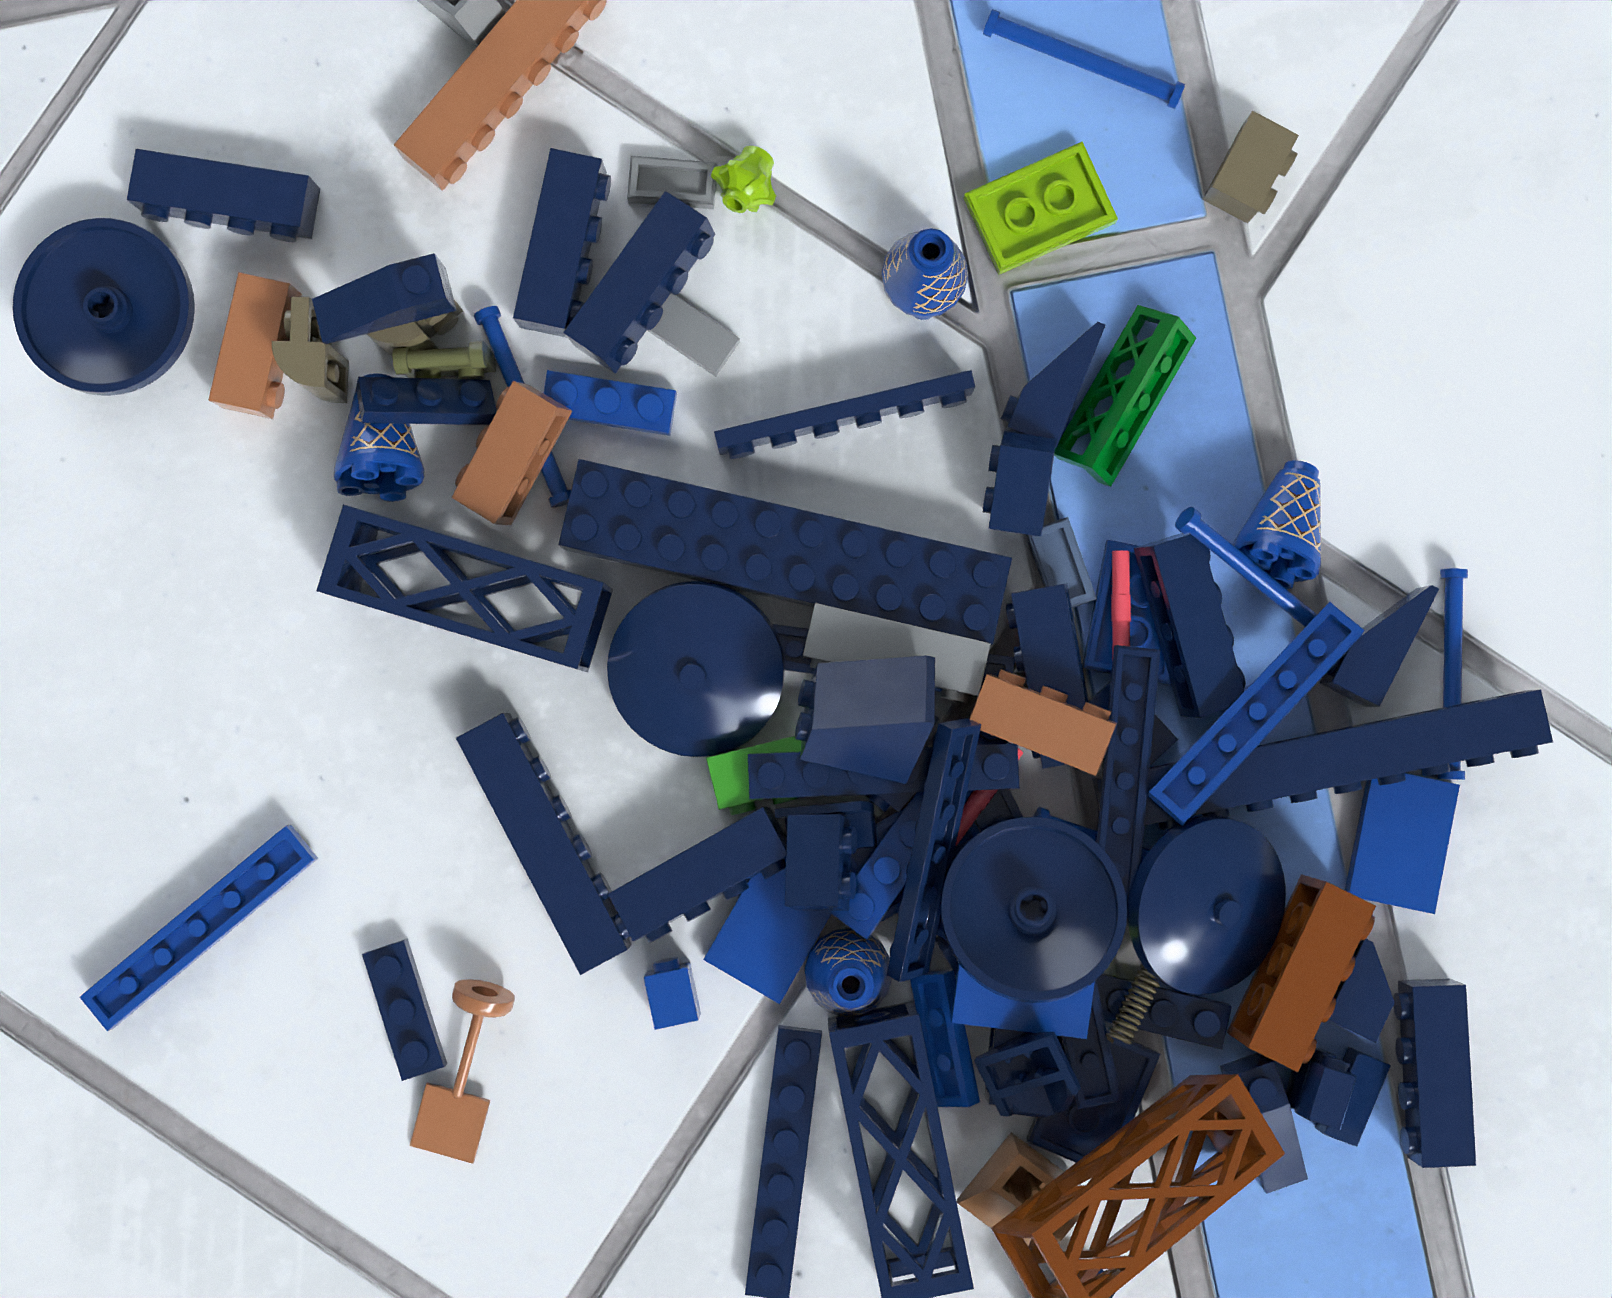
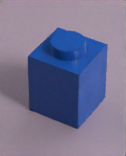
M678 957L652 963L653 970L646 972L644 982L654 1030L698 1021L701 1011L691 963L680 964Z

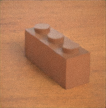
M238 272L208 399L210 402L224 409L273 419L275 409H279L283 403L285 387L282 383L284 373L277 365L272 352V341H290V337L286 336L284 329L285 312L291 310V297H302V294L290 283Z
M513 381L511 386L505 388L500 394L496 403L497 412L491 424L480 432L476 440L477 450L470 463L466 464L457 475L455 481L457 488L451 497L493 524L512 525L572 413L571 409L534 387Z
M1000 669L998 676L986 675L970 716V720L981 724V731L1092 775H1097L1117 725L1116 722L1109 720L1111 711L1085 702L1083 709L1066 703L1067 694L1044 685L1040 693L1023 687L1026 678Z

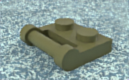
M484 341L469 342V347L411 351L408 347L393 348L392 352L396 375L406 374L409 378L441 379V376L458 375V379L481 380L485 378V373L496 372L494 353Z

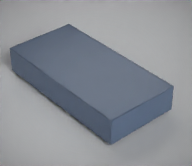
M1068 517L1043 525L1041 537L1026 534L1044 587L1068 583L1072 608L1097 599Z

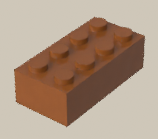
M1301 874L1285 907L1276 940L1265 959L1257 967L1227 1033L1249 1049L1298 1072L1302 1063H1308L1315 1052L1317 1041L1314 1037L1321 1022H1327L1335 1009L1336 999L1334 995L1340 982L1346 981L1354 969L1355 957L1353 954L1359 941L1365 940L1374 926L1375 917L1372 914L1376 905L1326 881Z

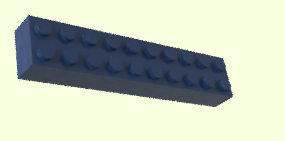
M578 459L558 544L564 550L692 580L711 582L728 588L814 607L815 603L979 640L991 643V645L994 642L1012 561L1011 557L582 459Z

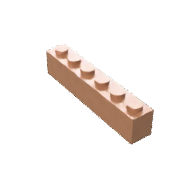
M516 0L395 142L394 146L402 158L442 191L449 183L455 184L459 181L467 169L469 159L477 150L483 151L489 146L495 136L497 126L505 117L509 119L517 113L523 103V96L532 85L538 86L545 80L551 70L550 64L560 52L566 53L573 47L579 36L578 31L588 19L593 21L601 14L607 0Z

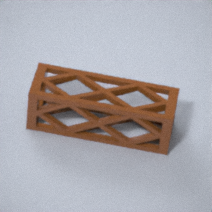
M1238 1074L1190 1075L991 1229L1032 1298H1109L1285 1155V1152ZM1178 1111L1174 1118L1164 1119ZM1193 1131L1187 1149L1185 1151L1183 1160L1181 1162L1180 1168L1178 1170L1176 1179L1174 1182H1172L1174 1173L1179 1163L1189 1132ZM1206 1135H1208L1217 1153L1194 1170ZM1170 1142L1156 1182L1130 1183L1134 1169ZM1090 1179L1087 1185H1079ZM1188 1197H1198L1184 1205ZM1149 1199L1143 1212L1109 1238L1123 1200ZM1108 1200L1091 1246L1088 1250H1083L1100 1202ZM1081 1212L1067 1249L1063 1251L1053 1233ZM1023 1238L1031 1239L1029 1246L1026 1245ZM1130 1251L1128 1256H1120ZM1038 1264H1048L1056 1278L1054 1283L1049 1284ZM1100 1269H1108V1270H1106V1271H1104V1272L1098 1274V1272L1100 1271Z

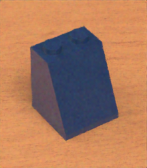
M924 655L817 663L811 681L803 680L798 696V706L804 707V712L800 713L795 729V739L801 740L800 760L906 784L935 724V657Z

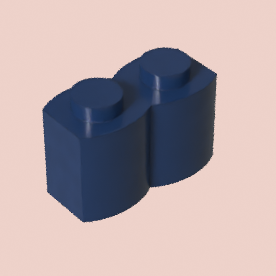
M1316 1048L1308 1063H1302L1298 1072L1294 1070L1291 1072L1285 1092L1290 1107L1294 1109V1112L1307 1120L1341 1130L1357 1079L1355 1074L1348 1071L1350 1063L1336 1058V1055Z

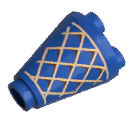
M930 228L909 233L894 243L885 256L881 279L884 291L894 306L907 315L914 316L920 320H927L931 317L942 315L957 304L965 292L968 269L966 258L958 245L941 230Z
M374 373V374L365 375V376H363V377H391V376L386 375V374ZM355 390L334 467V480L337 482V492L345 496H357L362 493L379 494L380 499L389 502L406 499V491L419 486L424 479V467L411 425L362 423L357 392Z
M1298 460L1286 462L1283 469L1279 470L1233 542V546L1286 589H1292L1294 582H1303L1316 578L1321 568V483L1318 478L1319 470L1310 463Z
M851 928L834 930L821 936L809 952L805 966L807 988L814 1001L829 1013L842 1017L864 1015L878 1007L889 992L892 978L887 976L890 957L882 942L872 935L866 940ZM854 976L859 980L860 985L857 987L856 992H853L848 987L842 988V982L846 977Z

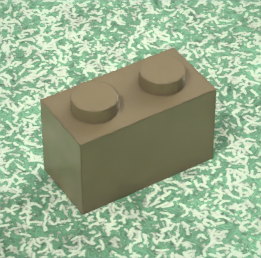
M1252 111L1242 124L1202 200L1247 224L1257 212L1265 214L1278 192L1271 188L1278 174L1283 177L1286 176L1298 155L1292 148L1299 135Z

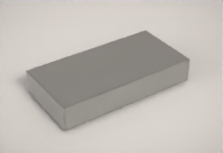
M631 156L627 194L628 202L655 205L666 191L691 208L714 209L716 181L711 178V173L714 167H718L717 162Z
M671 293L661 306L663 314L660 321L653 329L647 331L716 377L740 343V338Z

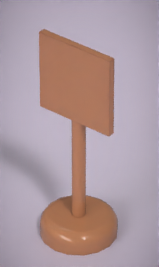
M466 979L457 981L454 984L452 993L453 1002L460 1009L473 1014L454 1088L450 1089L429 1082L426 1083L410 1146L473 1164L491 1100L464 1093L483 1018L507 1015L513 1008L515 995L508 989L491 982Z

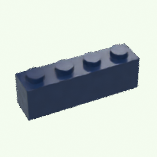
M550 148L513 319L519 328L566 337L563 332L584 304L583 301H579L582 284L588 285L592 275L593 260L588 258L591 242L598 243L602 228V217L597 216L600 200L607 201L611 187V175L606 174L607 172L601 158Z
M135 149L127 201L141 211L142 217L153 221L168 222L169 217L184 219V223L197 228L210 229L213 223L226 225L227 230L241 235L251 236L254 235V230L270 232L272 238L281 241L296 242L297 237L312 239L320 188L309 175Z
M665 191L565 329L564 335L576 348L616 374L622 365H627L633 359L638 348L637 343L647 330L653 329L658 324L663 314L661 306L671 293L676 295L683 289L688 280V272L698 259H703L709 253L714 242L715 232L708 218Z
M1190 533L1176 534L1134 548L1180 716L1203 718L1228 709L1242 695L1246 682L1242 670L1237 666L1232 648L1234 637L1231 629L1225 623L1222 612V593L1219 586L1214 582L1209 564L1211 558L1210 550Z
M1068 583L1011 593L1012 602L1006 603V613L1010 629L1017 628L1020 646L1014 647V658L1018 673L1025 672L1029 689L1040 693L1043 685L1067 694V704L1083 709L1085 702L1089 703ZM1031 750L1034 759L1041 758L1042 769L1067 765Z
M762 807L608 893L632 941L646 937L650 944L672 932L673 930L669 923L685 916L687 922H690L710 911L711 908L708 902L723 894L727 901L749 889L746 880L762 873L764 879H767L786 868L787 838L770 807Z
M1453 979L1398 981V993H1395L1393 996L1395 1001L1393 1009L1396 1018L1400 1020L1401 1037L1396 1039L1395 1050L1397 1060L1403 1069V1082H1400L1398 1085V1099L1401 1108L1405 1109L1406 1127H1402L1400 1131L1402 1149L1407 1154V1158L1422 1168L1476 1166L1466 984Z

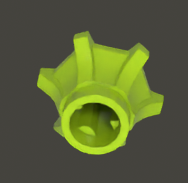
M753 145L746 146L740 155H737L733 160H729L727 164L714 167L711 178L720 185L722 189L720 196L722 197L723 204L729 210L736 213H744L748 209L751 212L757 213L759 205L768 204L773 206L776 194L771 185V170L774 166V160L764 149Z

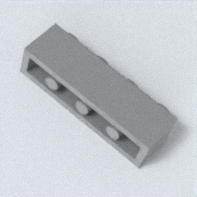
M815 603L803 658L811 659L810 668L815 669L817 663L932 656L935 657V688L942 689L940 698L966 703L968 696H979L991 643Z

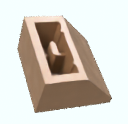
M1011 1132L957 1198V1204L992 1228L1064 1171ZM1081 1212L1053 1233L1057 1242L1062 1241L1071 1230ZM1023 1238L1026 1245L1029 1246L1031 1239Z

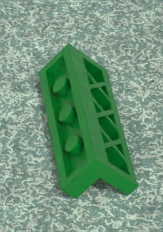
M1137 305L1060 438L1054 454L1057 459L1081 467L1097 482L1112 486L1196 340L1195 335L1179 316ZM1145 321L1158 324L1152 336L1138 342L1137 335ZM1134 358L1135 365L1130 374L1117 379L1115 373L1120 364ZM1112 395L1113 403L1109 410L1095 417L1094 409L1098 402ZM1090 433L1091 441L1083 455L1072 452L1071 449L1076 440Z

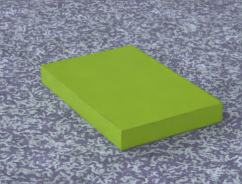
M1083 141L966 192L963 197L998 275L1116 224L1118 220Z

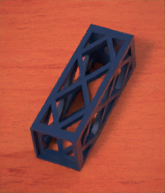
M344 504L316 590L320 593L584 672L589 671L613 593V589L601 581ZM378 531L395 535L376 540ZM445 551L507 570L469 579ZM423 552L450 582V585L405 596L378 564ZM363 579L380 598L360 593ZM552 583L582 591L577 609L568 602ZM534 584L564 617L555 621L515 630L485 596ZM467 601L493 632L427 613V611ZM569 635L563 653L533 645Z
M914 1001L874 1008L861 1016H835L827 1018L828 1032L881 1298H933L974 1289L920 1018ZM909 1035L914 1063L892 1040L893 1038ZM862 1045L850 1077L845 1048ZM879 1051L911 1085L895 1130L863 1097ZM924 1112L937 1176L911 1149ZM860 1123L887 1152L874 1189L872 1188ZM903 1170L932 1201L918 1244L888 1212ZM940 1212H942V1213H941V1216H940V1219H939V1222H938V1225H937V1227H936V1230H935V1233H934L932 1242H931V1244H930L929 1250L927 1251L928 1246H929V1243H930L931 1238H932V1235H933V1232H934V1229H935V1226H936V1224H937V1221H938ZM949 1231L951 1247L942 1248ZM884 1243L893 1251L897 1258H886ZM954 1266L955 1268L954 1270L933 1274L934 1269ZM914 1274L915 1278L893 1282L892 1279L895 1277Z

